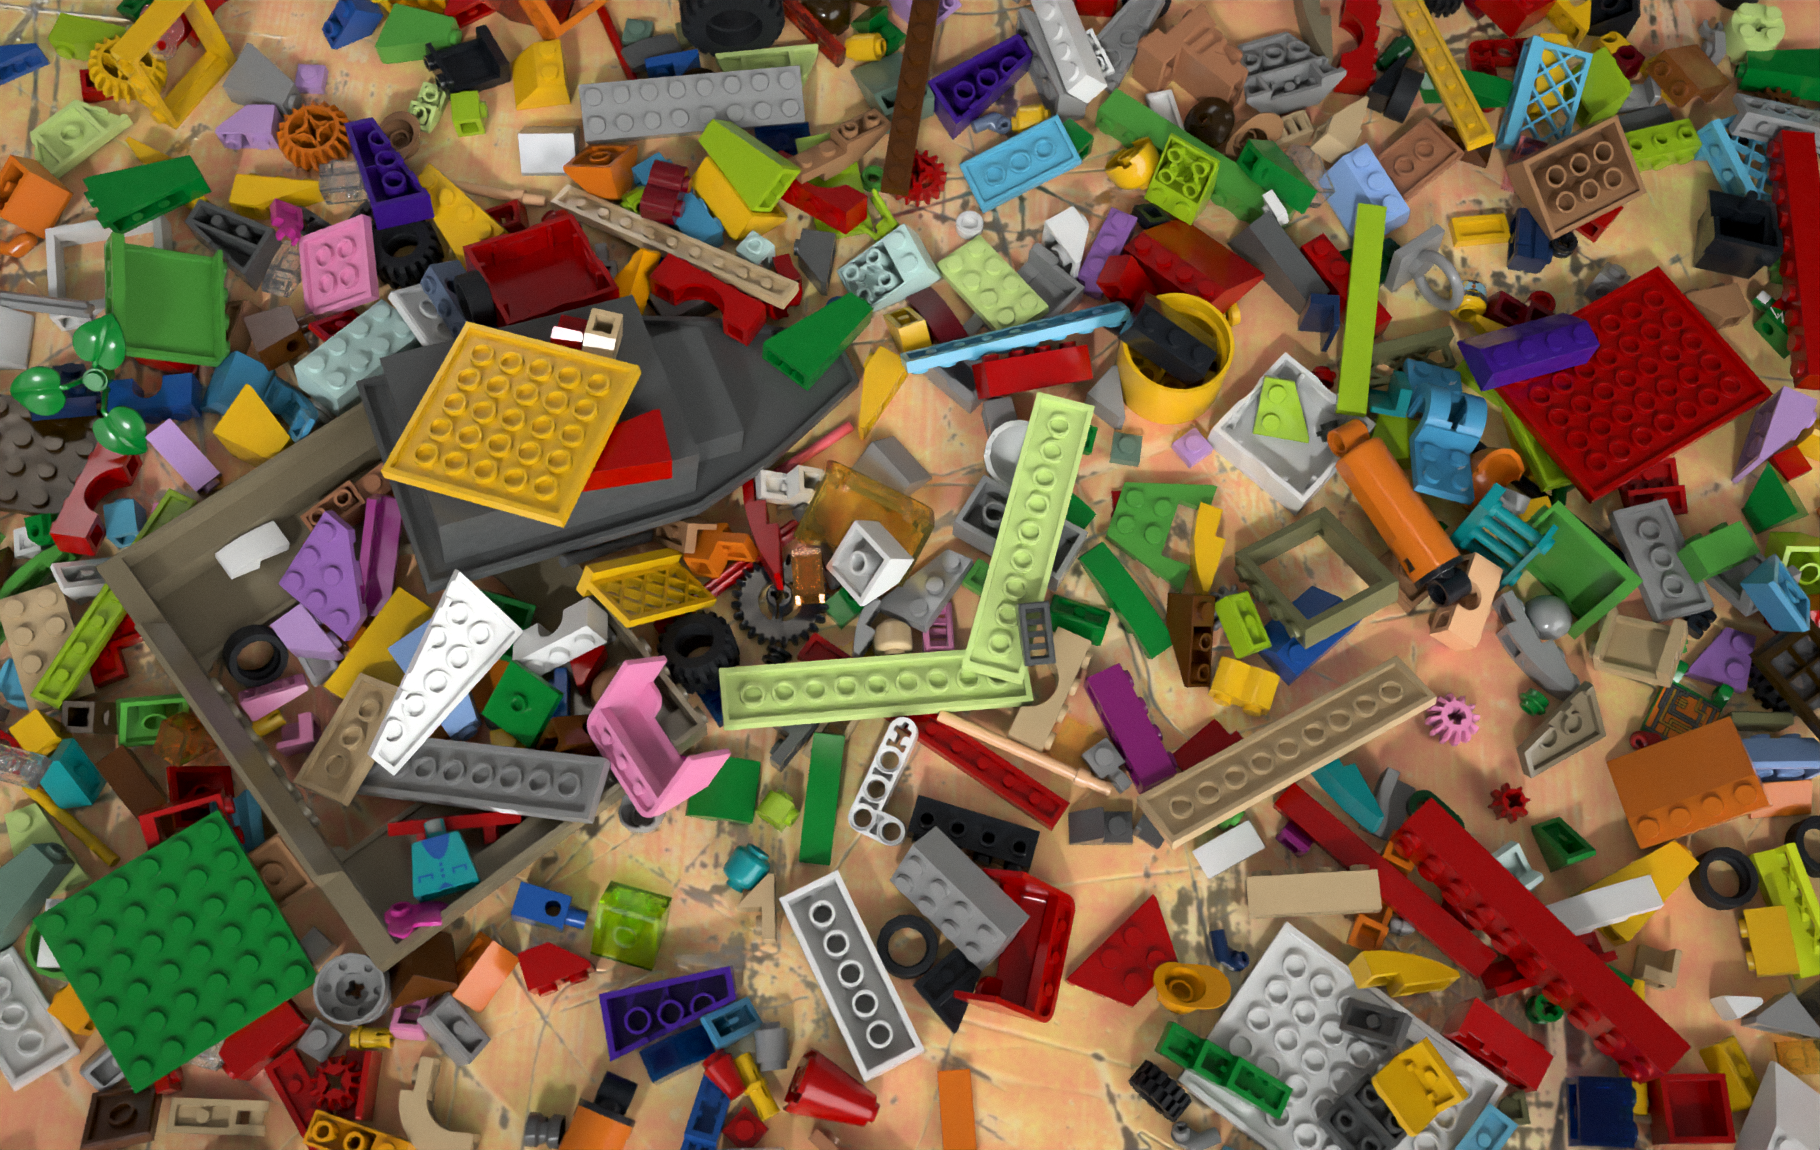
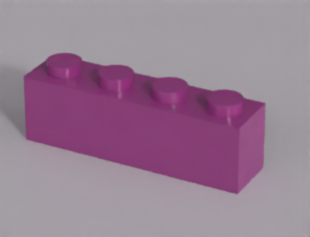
M1120 663L1087 677L1083 687L1115 749L1125 760L1124 766L1139 795L1174 777L1177 773L1175 757L1170 751L1166 752L1161 742L1163 740L1162 733L1156 724L1150 722L1147 716L1149 713L1148 707L1142 697H1137L1133 689L1134 681L1129 671H1124Z

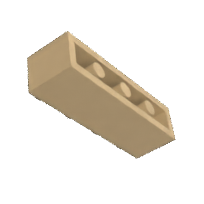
M1363 864L1349 866L1350 871L1338 872L1334 866L1317 868V873H1304L1302 868L1284 870V875H1271L1270 870L1253 871L1252 876L1246 877L1249 919L1380 912L1382 904L1378 869L1370 870L1369 865Z

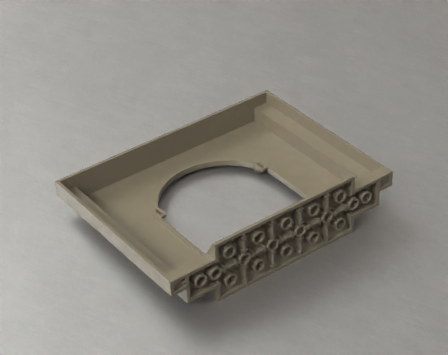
M361 402L95 568L136 624L134 627L311 880L322 889L374 965L384 973L586 823L525 816V820L521 823L500 825V839L492 844H484L482 827L446 830L447 833L459 831L463 836L482 882L472 889L430 900L445 902L449 905L441 911V926L415 927L413 932L406 938L392 936L388 933L389 924L384 920V913L391 905L397 902L405 901L412 905L419 904L420 902L413 895L412 844L417 842L416 835L388 837L387 823L400 820L485 812V810L416 802L348 851L341 846L332 848L317 828L322 822L304 802L301 792L287 778L286 771L277 759H274L270 754V749L259 734L257 735L253 730V725L236 706V701L228 690L222 686L216 677L212 678L209 675L213 669V662L222 657L224 644L231 634L249 625H265L268 627L300 604L299 601L278 584L311 533L300 516L346 481L351 480L355 483L382 463L363 403ZM274 520L290 542L289 550L262 560L260 568L231 579L216 559L215 553L240 536ZM364 520L352 526L355 529L356 542H353L356 561L360 560ZM404 524L402 525L399 556L414 554ZM560 556L492 575L505 585L516 599L536 605L530 626L539 623L550 633H554L560 626L564 609L587 597L608 614V626L616 635V640L603 645L606 648L608 658L600 672L610 666L621 665L625 660L652 657L650 655L652 649L642 636L637 639L631 631L634 627L626 628L594 595L583 597L576 590L584 571L579 564L563 568L559 564ZM570 661L557 667L567 668L571 678V716L590 714L592 711L590 702L591 687L587 694L580 696ZM664 665L653 681L662 695V705L655 719L680 755L708 734L706 725L708 719L698 706L693 709L687 701L689 699L688 693L680 683L673 684L668 677L671 673L667 666ZM554 669L540 677L549 683V679H554ZM610 768L595 817L626 795L625 790Z

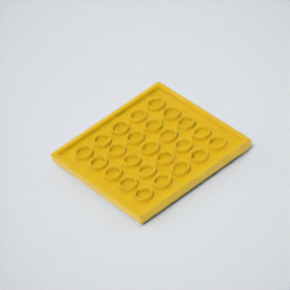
M466 321L381 472L384 478L564 528L641 375L639 365Z

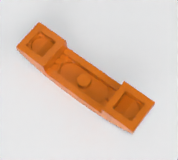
M1393 829L1380 855L1407 877L1412 872L1415 864L1409 858L1406 859L1400 856L1394 849L1393 843L1389 840L1397 832ZM1381 900L1382 910L1380 912L1355 914L1346 943L1361 951L1381 950L1389 930L1387 926L1393 910Z

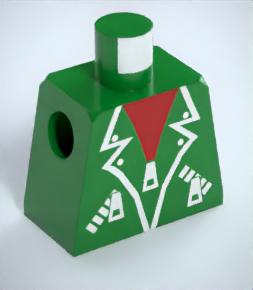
M1763 290L1751 302L1754 307L1763 313L1753 326L1768 344L1785 359L1790 354V351L1787 349L1788 328L1784 322L1786 314L1785 301L1782 300V296L1776 301Z

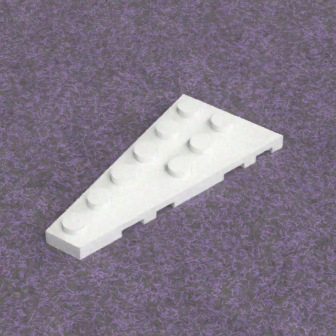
M457 569L454 570L367 753L393 776L524 632Z

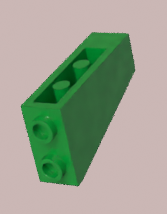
M190 155L83 179L88 189L84 194L91 206L98 208L99 212L95 215L104 229L110 228L112 232L125 234L212 192Z

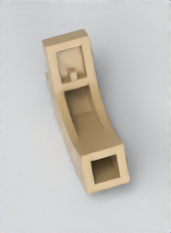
M421 1056L419 1064H415L412 1072L411 1081L412 1084H415L414 1091L400 1089L399 1095L400 1119L409 1141L417 1150H478L481 1135L453 1131L447 1128L438 1118L434 1098L442 1060Z

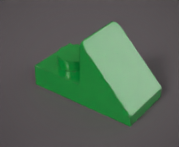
M887 6L870 7L851 22V27L859 34L880 33L887 45L885 56L893 54L905 44L906 34L888 20Z

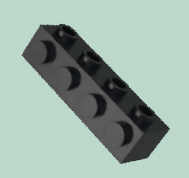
M918 795L907 830V837L912 838L911 842L914 844L937 826L964 854L973 857V862L984 866H990L991 863L1003 866V870L1024 871L1026 873L1030 869L1040 831L921 795Z

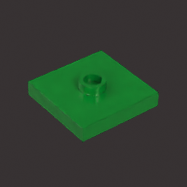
M511 660L481 714L526 747L534 748L563 698L564 693L518 660Z

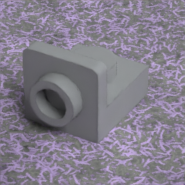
M1650 75L1643 84H1630L1633 90L1617 113H1631L1653 107L1661 97V88Z

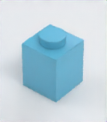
M121 498L115 500L114 503L103 505L107 539L119 549L131 546L147 522L145 509L134 498Z

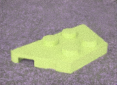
M817 43L715 53L716 64L722 72L800 65L803 90L819 51Z
M73 100L30 132L32 144L35 146V160L59 179L131 126L133 122L126 114L115 115L109 113L106 108L89 106L86 102Z

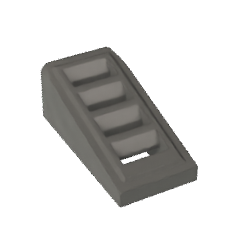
M1049 601L1015 605L1024 667L1056 663ZM1040 612L1041 618L1026 620L1027 613ZM1042 624L1043 630L1028 632L1027 626ZM1044 637L1045 643L1029 644V638ZM1046 649L1047 655L1032 657L1030 655V650Z

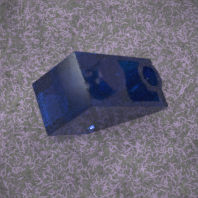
M702 1024L669 1036L639 1051V1054L652 1083L659 1085L701 1064L716 1051Z

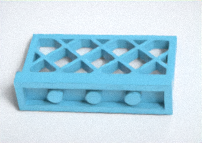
M1535 35L1525 40L1513 79L1514 87L1508 107H1505L1494 148L1501 150L1510 149L1530 154L1545 147L1543 141L1553 135L1556 140H1559L1571 134L1593 54L1543 41V37ZM1544 49L1552 51L1558 61L1546 68L1541 59ZM1571 57L1583 60L1580 71L1574 75L1565 62ZM1560 64L1567 79L1556 85L1548 71ZM1543 74L1551 89L1539 95L1534 87V82L1537 77ZM1569 81L1574 94L1573 98L1565 102L1558 87ZM1553 92L1560 106L1548 112L1541 97ZM1536 102L1543 116L1531 122L1526 111L1528 105ZM1562 108L1567 119L1565 125L1557 128L1550 114ZM1545 118L1552 132L1540 138L1534 124ZM1528 128L1535 143L1529 146L1517 144L1520 132Z
M1737 114L1722 120L1720 118L1713 120L1697 131L1703 144L1701 149L1724 193L1744 197L1748 191L1754 190L1758 193L1757 200L1771 202L1772 195L1763 191L1764 183L1772 186V181L1769 180V175H1767L1770 163L1769 157L1766 155V149L1769 143L1749 139L1748 147L1738 143L1739 136L1732 135L1730 139L1725 128L1728 129ZM1756 143L1763 147L1764 155L1754 151ZM1737 151L1746 155L1744 163L1740 159ZM1752 159L1762 163L1760 171L1750 167ZM1750 176L1758 179L1756 187L1754 186Z

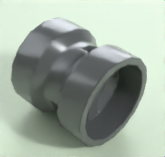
M530 1112L525 1129V1146L538 1147L540 1144L544 1145L546 1143L549 1149H558L565 1134L566 1116L554 1114L548 1119L542 1113Z

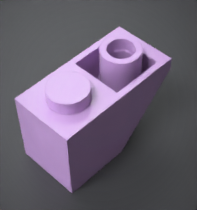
M247 104L217 126L215 133L224 148L233 150L241 148H256L259 150L280 149L278 146L279 140L277 139V132L280 131L278 123L284 122L275 105Z
M301 603L270 625L295 657L340 661L344 658L338 649L342 646L339 639L332 631L326 634L321 628V625L324 623Z

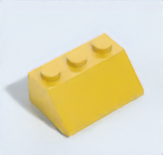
M705 157L692 176V187L696 190V195L704 200L710 208L712 216L720 220L726 229L727 235L734 241H743L752 230L762 236L784 223L788 218L778 204L774 206L771 212L752 211L711 157Z

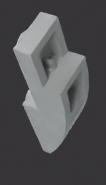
M1513 590L1501 594L1492 603L1504 625L1496 636L1513 661L1530 679L1546 692L1564 702L1580 686V681L1575 674L1571 673L1565 662V655L1562 649L1556 646L1553 639L1543 643L1540 641L1538 629L1530 623L1525 614L1523 602L1515 596Z

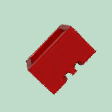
M1725 1073L1666 1074L1647 1082V1098H1649L1650 1104L1648 1114H1651L1652 1123L1650 1124L1652 1145H1719L1736 1143Z

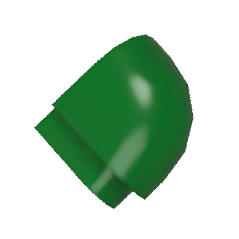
M60 513L38 514L24 518L30 541L39 546L54 545L55 542L49 532L51 524Z

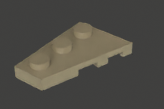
M1584 681L1516 748L1524 775L1533 778L1606 737L1593 684Z

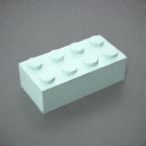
M381 299L294 365L298 386L331 413L339 417L362 402L356 381L383 374L380 363L381 357L423 346L398 311Z

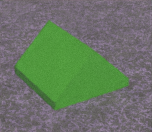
M182 694L115 699L118 746L135 747L187 742L189 704Z

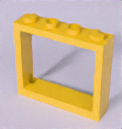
M155 0L110 49V52L117 61L116 66L128 77L127 83L140 95L139 101L150 110V117L159 125L164 123L175 130L178 129L237 61L204 0ZM184 12L206 52L165 99L162 100L138 62Z

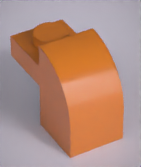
M717 523V530H701L697 534L695 553H685L683 559L694 576L720 579L728 560L755 562L758 551L749 534L742 532L732 533L727 523Z

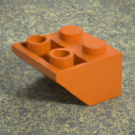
M10 154L0 171V217L45 239V229L54 227L74 193L38 161Z

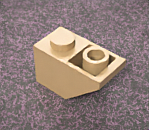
M592 307L584 333L582 351L616 360L623 336V314Z

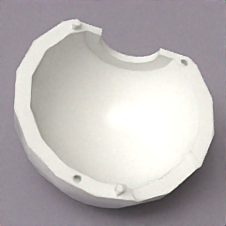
M1025 420L1008 421L994 429L986 442L983 454L985 468L990 478L1010 489L1029 421Z

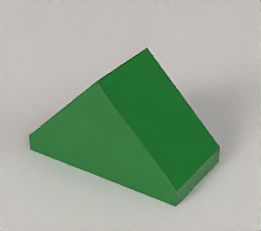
M1561 817L1531 826L1532 833L1550 873L1578 864L1596 855V849Z

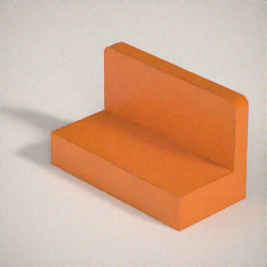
M479 931L456 962L459 988L447 992L477 1013H481L519 962L518 957Z

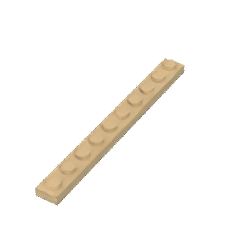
M568 184L550 201L552 209L555 211L565 209L570 214L572 213L576 220L640 248L659 251L663 258L668 253L678 258L682 257L701 271L710 272L723 283L732 284L739 291L783 310L799 292V285L796 281L655 221L641 218V215Z

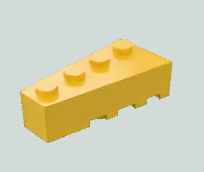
M431 163L417 176L420 185L430 194L434 212L433 220L466 271L463 246L502 234H510Z

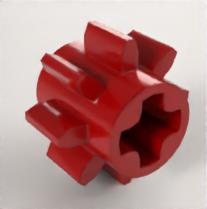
M1505 783L1501 786L1500 790L1495 789L1490 792V796L1494 800L1487 807L1493 809L1496 814V820L1507 818L1509 824H1513L1517 821V816L1523 818L1528 815V811L1524 807L1531 800L1530 798H1525V795L1521 792L1523 787L1520 786L1514 789L1510 788L1509 783Z

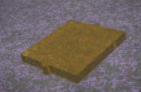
M1067 717L1047 756L1076 769L1082 767L1091 771L1081 755L1106 737L1093 731L1092 726L1086 727Z

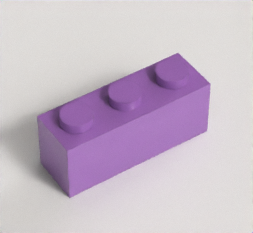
M1113 207L1111 208L1078 273L1077 281L1085 287L1083 294L1101 301L1104 293L1098 287L1096 281L1109 256L1123 255V247L1133 237L1137 217Z

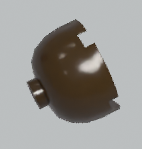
M801 0L800 19L802 26L812 36L819 38H828V35L835 33L836 36L843 34L849 28L852 21L851 1Z

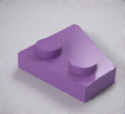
M1729 627L1724 628L1713 639V642L1698 655L1699 657L1688 667L1684 676L1716 687L1727 684L1734 689L1735 693L1742 694L1747 688L1752 662L1748 654L1754 651L1756 636Z

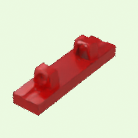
M485 811L393 821L387 823L388 837L416 835L418 842L427 839L424 823L432 819L442 818L444 819L446 830L482 827L484 844H492L500 839V825L521 823L525 820V816Z

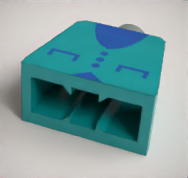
M442 818L425 822L424 828L427 839L412 844L414 897L422 903L472 889L481 883V877L460 832L447 833L444 819Z

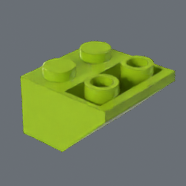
M1606 46L1600 48L1592 56L1575 116L1581 128L1599 119L1616 115L1633 90L1629 80L1623 75L1615 58L1611 56ZM1582 62L1570 70L1573 75L1580 71ZM1569 81L1564 84L1563 99L1565 102L1573 98L1574 94Z

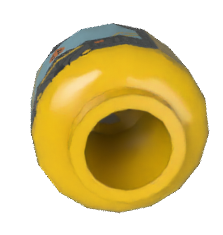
M1463 280V301L1457 309L1449 312L1459 321L1470 322V318L1476 314L1483 316L1486 312L1487 290L1478 281ZM1452 288L1450 289L1449 300L1452 297Z

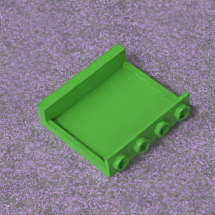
M111 232L104 244L105 314L113 313L117 318L126 341V356L218 367L230 354V341L226 340L229 315L225 314L228 289L224 287L227 263L223 261L222 250L218 249L213 257L146 247L125 243L124 234Z
M1559 500L1550 508L1543 505L1526 522L1542 535L1553 524L1559 527L1552 536L1556 542L1544 556L1538 553L1524 568L1552 595L1563 599L1567 603L1571 613L1578 619L1568 631V634L1574 640L1622 602L1643 582L1632 569ZM1516 533V535H1517L1518 537H1520L1522 540H1524L1525 542H1527L1529 545H1531V546L1533 545L1530 541H1528V540H1527L1526 538H1524L1522 535H1520L1519 533ZM1507 543L1505 544V546H1507V547H1508L1509 549H1511L1513 552H1515L1516 554H1518L1520 557L1522 556V554H1520L1518 551H1516L1515 549H1513V548H1512L1511 546H1509Z

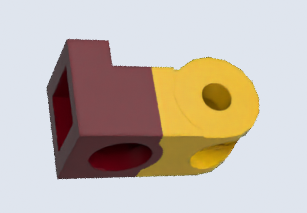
M1616 31L1609 32L1591 43L1592 54L1606 46L1628 80L1638 75L1646 58Z

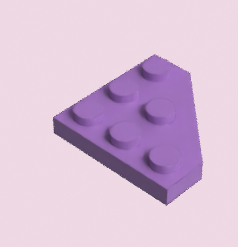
M329 510L323 513L278 584L341 639L349 641L353 639L368 616L366 604H362L360 586L363 585L360 562L359 560L356 561L353 542H356L355 529L334 511Z

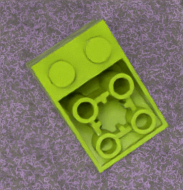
M1171 133L1144 199L1156 204L1161 209L1191 226L1205 210L1214 191L1220 160Z

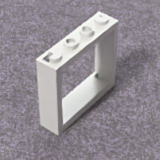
M165 215L124 234V237L153 232L154 248L173 251L171 224ZM88 220L83 223L63 224L45 229L48 296L66 298L64 247L107 240L112 232L110 228L104 229L98 220ZM105 298L88 301L95 306L91 318L49 314L50 319L61 331L78 329L84 323L94 320L96 315L105 309Z

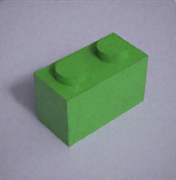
M1741 521L1729 526L1726 522H1723L1710 529V534L1704 537L1701 533H1698L1684 541L1686 546L1676 554L1695 585L1747 562L1760 552Z

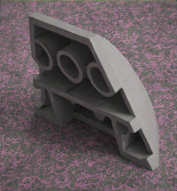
M1287 31L1239 44L1237 49L1242 51L1241 65L1249 70L1244 84L1246 103L1261 113L1272 112L1281 115L1317 105L1347 74V70L1339 67L1336 69L1330 65L1328 58L1324 55L1318 57L1310 52V46Z

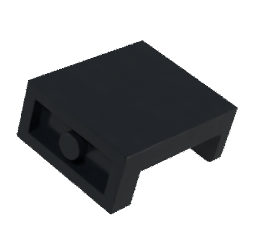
M486 24L476 27V39L438 51L434 49L431 42L425 44L426 55L423 56L424 64L429 72L432 71L434 73L438 89L441 92L444 91L449 100L450 94L460 93L462 91L480 92L510 82V63Z

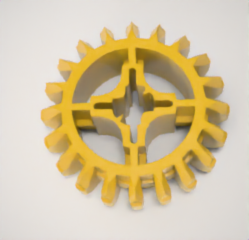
M116 33L114 40L104 37L103 44L96 43L95 50H90L87 62L90 80L94 83L97 91H103L106 98L113 96L116 103L124 99L129 105L131 100H137L141 105L138 99L140 95L127 83L128 77L116 66L117 61L110 52V49L120 38ZM152 47L138 63L160 95L161 88H165L167 83L168 68H166V59L161 55L158 47Z

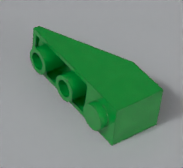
M1248 139L1236 161L1252 181L1267 191L1273 190L1280 200L1301 214L1306 212L1318 191L1274 141Z

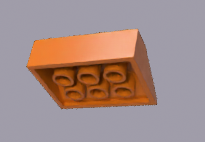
M1731 716L1606 762L1626 818L1641 850H1647L1773 806Z

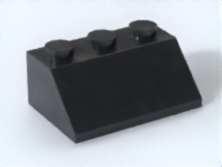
M1147 290L1142 293L1117 337L1188 387L1205 377L1217 355L1216 338Z

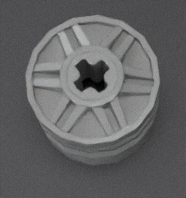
M347 953L336 956L324 964L316 976L313 988L315 1005L325 1018L337 1024L359 1026L372 1023L384 1015L392 1003L389 969L383 973L374 965L369 956L363 954ZM355 983L365 986V989L360 991L361 997L351 994L356 989Z

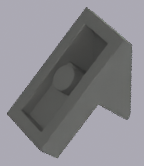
M820 723L773 727L786 739H779L771 748V765L779 772H782L813 735Z
M1096 807L1068 813L1069 845L1133 844L1132 812H1104V807Z
M1350 998L1339 1029L1383 1050H1386L1387 1046L1402 1049L1413 1018L1404 1012Z

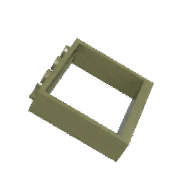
M1326 507L1235 553L1234 570L1239 576V581L1247 584L1254 598L1258 602L1262 601L1268 608L1272 618L1275 621H1280L1286 627L1290 638L1295 637L1305 649L1398 600L1399 580ZM1319 535L1357 573L1369 588L1307 620L1258 566Z

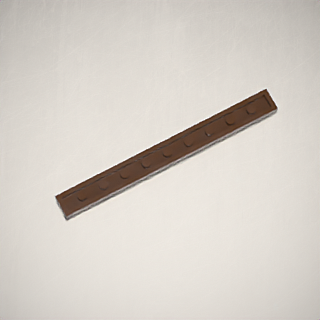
M912 0L881 181V193L908 196L940 0Z

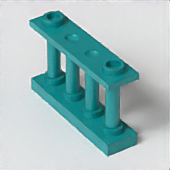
M1496 482L1449 538L1456 549L1458 547L1461 550L1466 549L1470 553L1477 552L1503 569L1501 575L1503 578L1500 580V586L1497 590L1500 592L1507 584L1512 587L1523 574L1521 570L1538 553L1544 556L1556 542L1552 536L1559 527L1553 524L1543 535L1502 506L1503 502L1499 499L1506 489ZM1495 516L1498 519H1500L1506 525H1508L1517 533H1519L1528 541H1530L1533 545H1529L1527 542L1522 540L1520 537H1518L1516 534L1511 532L1509 529H1507L1505 526H1503L1501 523H1499L1492 517ZM1485 527L1487 530L1492 532L1502 541H1504L1513 549L1522 554V556L1520 557L1518 554L1513 552L1511 549L1502 544L1500 541H1498L1496 538H1494L1492 535L1487 533L1482 528ZM1473 538L1478 540L1480 543H1482L1484 546H1486L1488 549L1493 551L1495 554H1497L1499 557H1501L1503 560H1505L1512 566L1509 567L1507 564L1502 562L1488 550H1486L1477 542H1475Z

